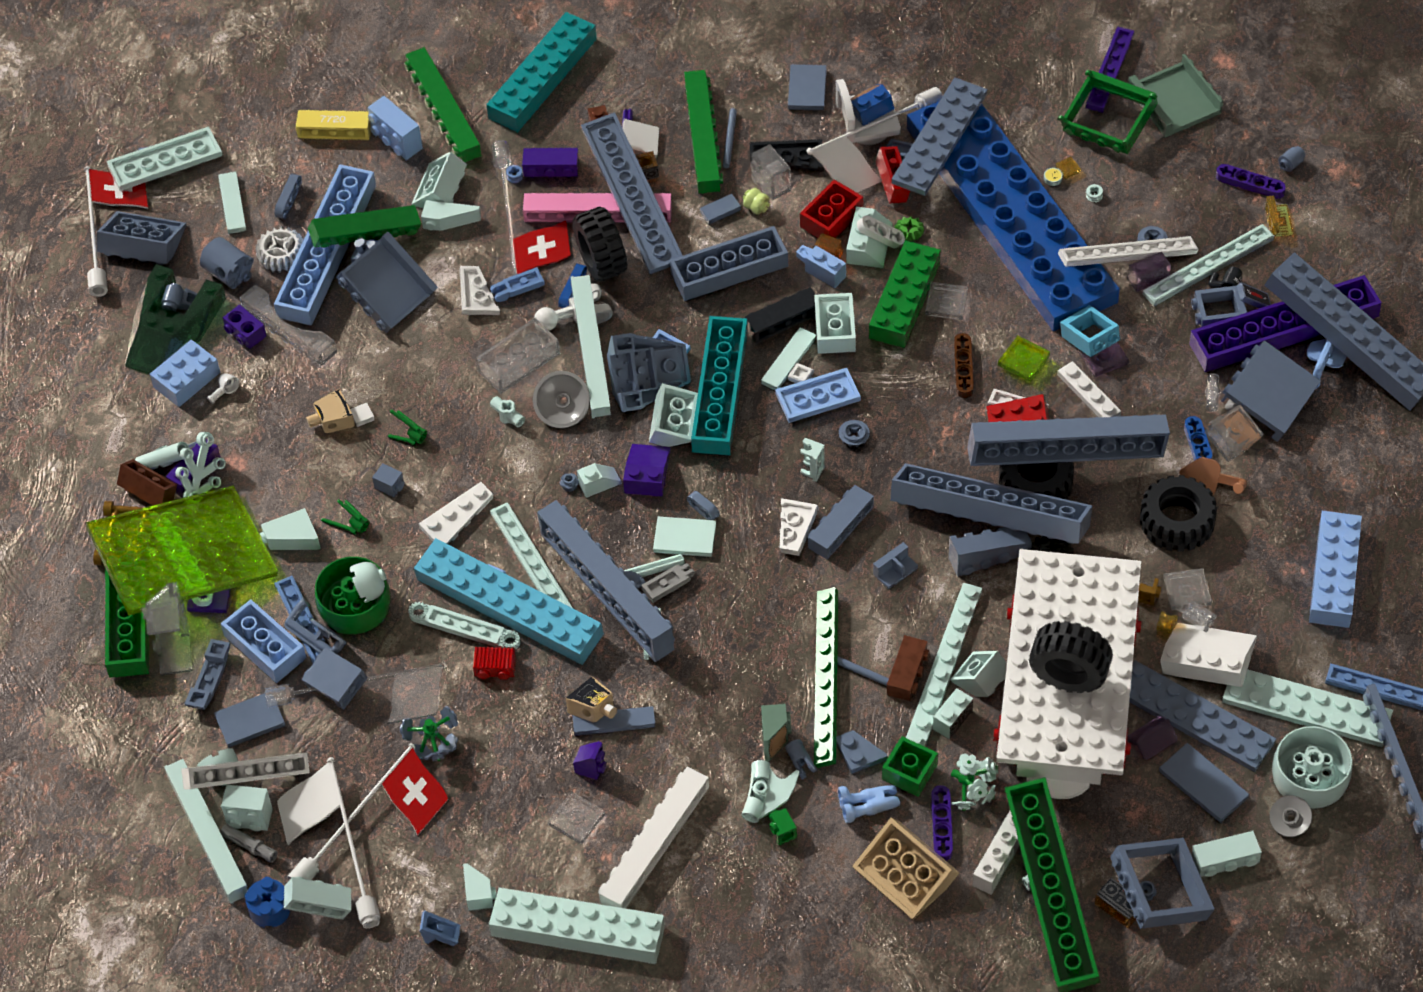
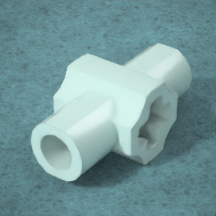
M498 396L491 400L490 406L499 413L502 423H510L517 428L524 424L525 417L516 411L515 403L512 400H502Z

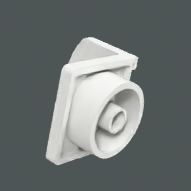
M840 79L836 80V105L838 109H842L846 123V133L862 127V124L853 112L850 98L855 95L849 96L845 81ZM894 107V110H892L891 112H889V113L883 115L882 117H880V118H878V119H881V118H883V117H885V116H888V115H890V114L896 112V111H895V107ZM894 116L847 138L852 143L857 142L864 145L880 143L889 136L901 133L898 117Z

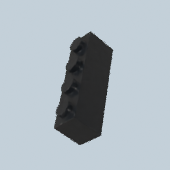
M811 287L800 290L794 295L785 297L774 304L767 305L763 309L751 312L745 316L748 333L757 344L816 317L815 292Z

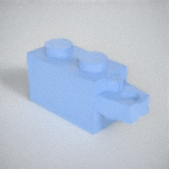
M802 245L796 251V257L805 263V271L831 287L836 288L846 277V262L820 247L815 246L811 249Z

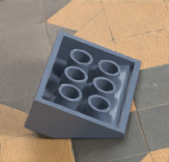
M117 211L97 231V252L108 256L118 255L126 259L135 258L139 261L167 264L176 252L186 228V223Z

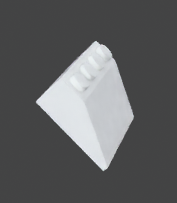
M1177 623L1163 650L1160 660L1162 672L1166 675L1242 687L1257 635Z

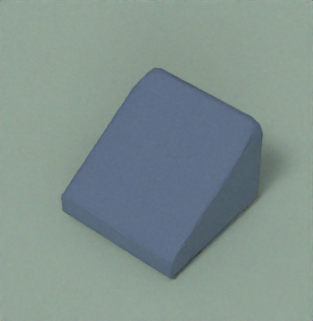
M185 288L178 309L197 312L202 295Z

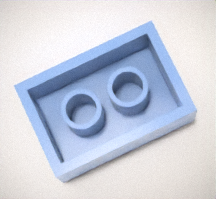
M383 96L367 107L372 134L381 138L386 146H390L398 156L408 160L423 149L419 125L388 98Z
M190 340L151 372L150 377L153 388L180 407L220 374L218 361L214 356L193 340Z

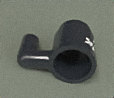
M1230 267L1226 271L1223 280L1217 281L1219 273L1213 272L1208 285L1211 288L1237 286L1242 281L1243 273L1237 267Z

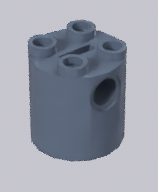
M218 237L204 247L200 257V266L228 287L234 289L241 282H247L252 275L250 271L254 259L226 239Z

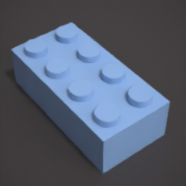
M251 599L221 623L224 637L276 683L307 659L304 646Z

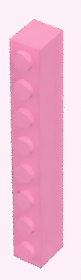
M524 193V222H563L564 220L572 222L575 215L599 206L607 209L614 222L625 221L612 193ZM653 193L666 221L671 222V193Z

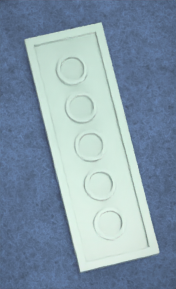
M206 127L108 160L107 166L121 191L221 157L222 151L210 128Z

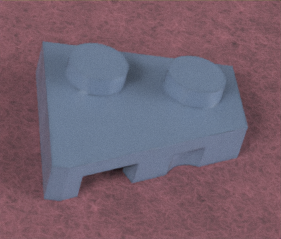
M854 730L836 737V745L851 774L884 762L888 758L885 752Z

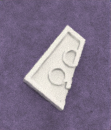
M460 266L462 315H500V309L494 302V297L487 287V282L479 266Z
M781 498L780 551L781 553L800 556L819 508L816 504Z

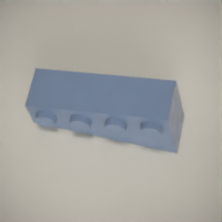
M1001 527L997 532L990 531V529L983 530L979 535H973L972 532L965 533L962 538H957L956 535L949 536V560L957 577L969 575L974 571L988 569L993 565L1006 563L1011 559L1019 557V549L1031 550L1032 542L1027 532L1011 530L1008 527Z

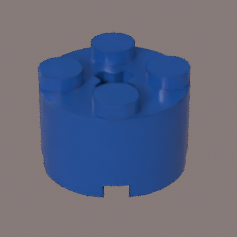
M264 877L262 880L255 882L245 894L250 918L256 925L260 927H276L288 918L290 910L284 909V885L281 882L270 877Z

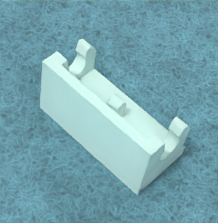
M804 438V449H800V451L804 455L803 464L810 467V471L801 469V473L813 478V481L817 482L825 468L824 445Z

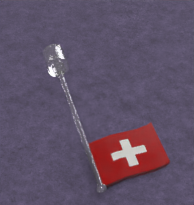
M495 141L491 145L493 165L502 171L514 273L512 276L534 268L555 264L571 257L566 220L554 226L534 230L513 239L505 169L511 165L510 146L507 141Z

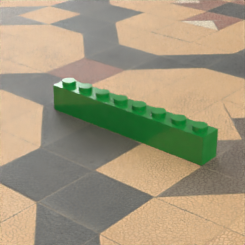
M423 47L405 54V69L407 72H411L413 83L418 85L417 88L420 96L425 97V104L428 109L431 108L433 119L439 122V129L441 133H445L447 144L453 147V154L463 162L481 157L480 143L426 48Z
M706 70L684 72L698 194L720 192V184H723V175L718 171L721 170V160L717 159V156H720L719 145H715V142H718L717 131H713V128H716L715 117H711V115H714V105L710 104V101H712V90H708L711 87L710 77H706Z

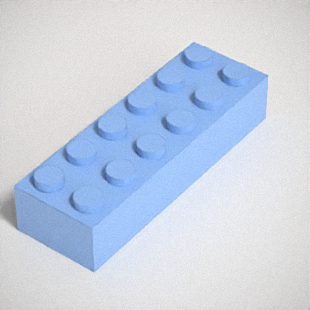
M1322 511L1309 623L1350 627L1362 519L1360 515Z

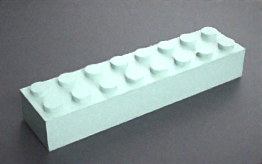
M499 887L489 928L493 937L656 964L665 922L664 915Z

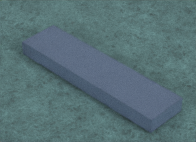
M653 706L617 710L613 718L610 719L604 715L594 723L572 715L574 736L655 727Z

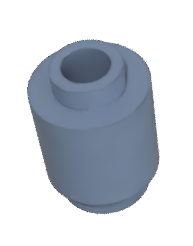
M1299 146L1291 147L1279 157L1280 168L1287 172L1292 171L1304 161L1306 156L1304 150Z
M171 283V285L166 286L161 303L162 308L168 312H176L180 307L184 290L179 284Z

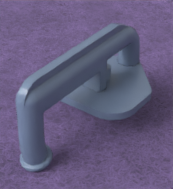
M302 597L287 617L285 628L319 653H322L327 648L338 654L347 643L343 638L314 619L310 621L320 628L316 635L296 621L303 610L310 606L309 602ZM332 636L335 639H337V641L333 645V647H331L321 639L323 637L329 639V637Z

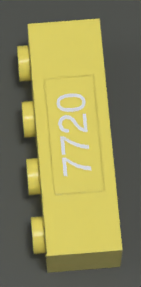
M298 110L296 121L297 136L304 139L369 140L371 132L370 120L368 119L369 113L364 111Z

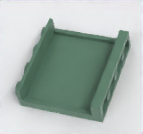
M1185 54L1182 55L1181 63L1141 80L1136 75L1129 77V84L1156 93L1158 104L1152 112L1150 119L1165 138L1217 116L1222 112L1223 100L1221 96L1216 94L1212 85L1204 79L1202 72L1196 69L1193 61L1188 59Z

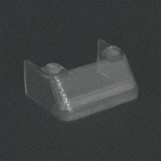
M168 583L145 604V608H142L143 619L147 623V634H155L156 640H152L154 652H158L161 676L193 671L187 613L178 583Z

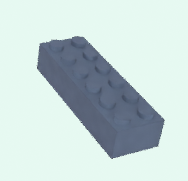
M772 226L671 259V275L683 300L686 301L788 267V252L777 230Z

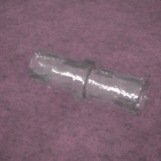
M1213 373L1207 376V388L1205 389V396L1207 398L1206 410L1210 412L1218 410V397L1220 396L1219 375Z

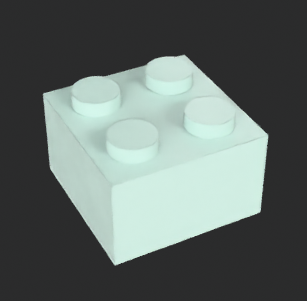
M226 784L221 804L226 824L235 829L247 828L253 831H268L273 808L267 789Z

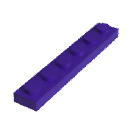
M1117 26L1099 73L1117 79L1134 37V30ZM1093 87L1086 102V109L1103 113L1111 93Z

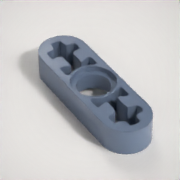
M290 174L275 206V217L286 219L301 187V175Z

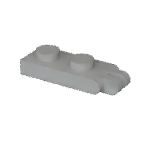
M688 563L682 566L677 564L642 584V590L654 603L691 580L690 577L695 574V571L690 569L691 566Z

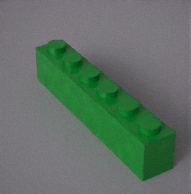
M411 205L312 219L308 231L314 248H326L336 244L345 245L355 242L360 238L364 240H380L387 232L394 238L400 235L411 236L417 233L422 223L416 206Z

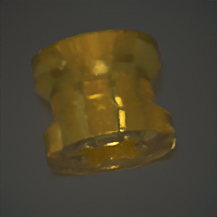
M1162 611L1156 630H1165L1168 634H1172L1176 627L1178 615L1171 616Z

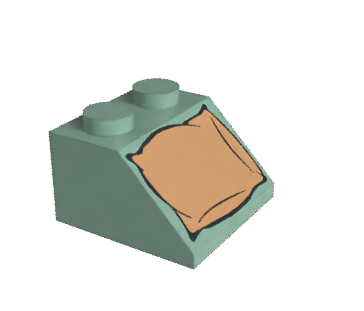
M786 704L761 705L765 761L769 762L788 743V734H791L790 711L786 712Z

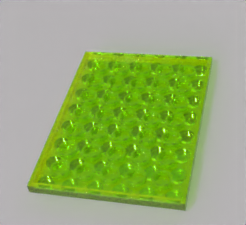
M234 485L86 522V529L128 615L278 576V570Z

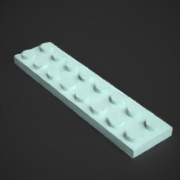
M1248 669L1243 686L1227 685L1222 703L1307 727H1322L1333 731L1337 735L1383 747L1384 744L1378 738V728L1376 723H1372L1370 708L1365 705L1364 701ZM1385 708L1390 720L1393 709Z

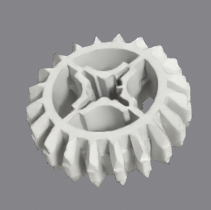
M282 226L279 230L273 228L271 232L267 230L266 235L261 234V239L257 240L255 248L257 259L266 270L271 269L274 272L277 269L281 272V270L285 269L288 272L304 240L300 233L297 234L296 230L291 231L289 227L285 230Z

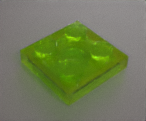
M1017 335L998 360V366L1031 382L1050 357V351Z

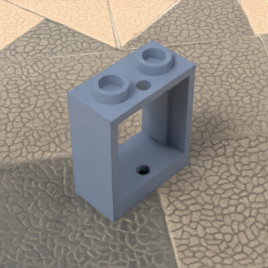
M1237 286L1196 290L1194 298L1191 299L1192 309L1196 310L1195 322L1200 327L1247 313L1245 303L1240 301ZM1232 301L1234 313L1206 316L1203 303Z

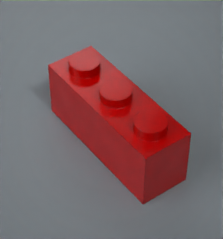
M898 146L880 147L875 162L889 204L906 203L910 190L892 184V177L902 163Z

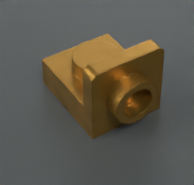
M1155 578L1153 587L1143 583L1139 584L1138 602L1154 605L1155 598H1159L1161 593V586H1158V578Z

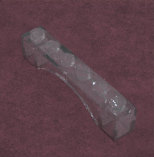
M256 284L239 298L241 306L263 323L271 333L279 335L285 343L293 345L299 353L307 355L313 363L316 362L322 366L337 353L335 341L322 331L302 330L284 322L272 309L269 294Z

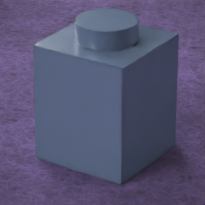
M383 463L372 477L374 488L392 497H395L404 487L402 472Z

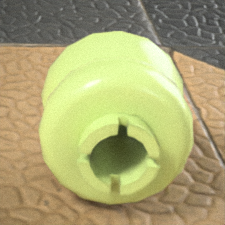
M757 188L747 190L744 193L745 195H743L742 199L744 200L743 206L750 209L756 215L762 212L765 213L768 210L767 207L770 206L767 194L762 193Z

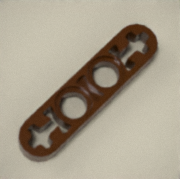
M959 333L954 338L956 393L961 398H969L973 394L971 337L966 333ZM960 341H964L965 348H961ZM960 355H966L968 359L963 361L960 360L958 357ZM962 370H966L969 372V374L967 376H962L959 374V372ZM963 383H966L967 390H963Z

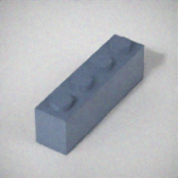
M856 485L847 490L839 503H835L831 512L821 519L818 527L810 531L807 537L808 548L828 560L873 509L874 496Z

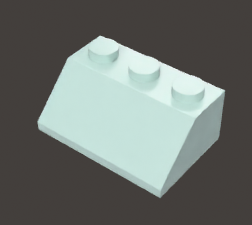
M452 152L430 162L412 205L424 208L426 200L453 203L454 194L459 189V182L465 175L464 170L467 164Z
M856 206L846 249V263L883 268L888 246L862 234L857 228V221L868 215L891 227L893 223L875 209ZM878 228L879 233L884 236L882 230Z
M662 383L655 399L649 443L671 447L691 442L698 393Z

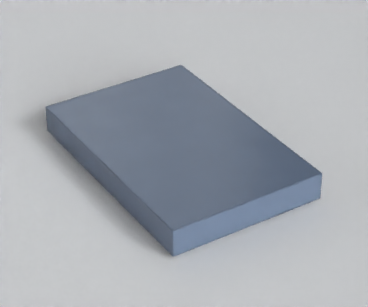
M791 64L788 109L824 110L826 65Z
M271 691L214 712L228 748L285 726Z

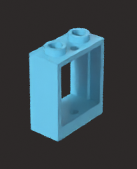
M1090 305L1060 322L1062 337L1089 357L1094 356L1120 340L1119 325ZM1092 325L1103 330L1091 338L1082 333L1083 330Z

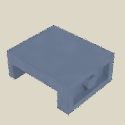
M325 648L322 653L317 655L315 662L310 669L305 671L301 680L307 688L315 689L333 700L338 707L344 710L368 677L361 668Z

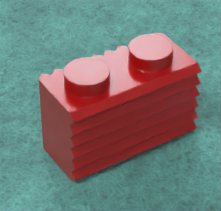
M475 647L474 677L480 679L498 677L502 680L515 677V648Z

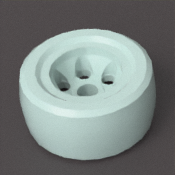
M1315 726L1295 729L1281 740L1274 754L1272 766L1274 783L1283 797L1290 795L1300 797L1308 803L1310 808L1329 806L1342 797L1349 785L1353 767L1351 752L1344 740L1333 731ZM1301 770L1303 774L1298 775L1295 771ZM1328 771L1329 776H1325L1323 772ZM1314 777L1317 781L1311 782L1309 778Z

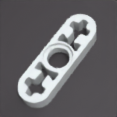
M866 215L857 221V228L862 234L889 247L898 248L905 242V237L900 230ZM878 228L882 230L884 236L879 233Z

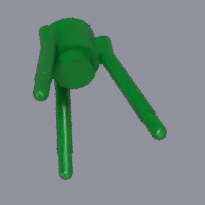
M390 410L391 414L410 428L407 432L409 438L388 434V438L408 442L413 446L416 442L421 444L425 440L427 430L418 426L401 411L395 412Z
M340 499L337 500V503L352 515L349 520L351 527L321 518L322 522L348 530L354 535L357 531L359 533L365 532L370 524V521L349 501L345 500L343 503Z

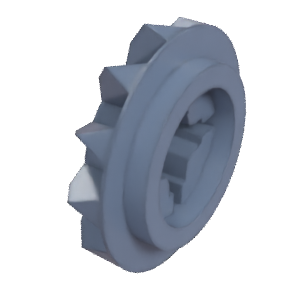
M1148 226L1138 233L1137 241H1146L1149 238L1156 240L1167 239L1168 237L1163 229L1156 226Z
M849 420L839 428V438L843 444L846 443L849 447L851 445L858 447L860 444H865L866 440L869 439V428L862 421ZM851 432H852V433H856V432H857V433H858V436L856 437L855 435H853V436L851 437Z

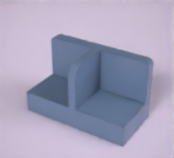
M904 542L873 563V575L888 589L918 569V565L908 556V546Z

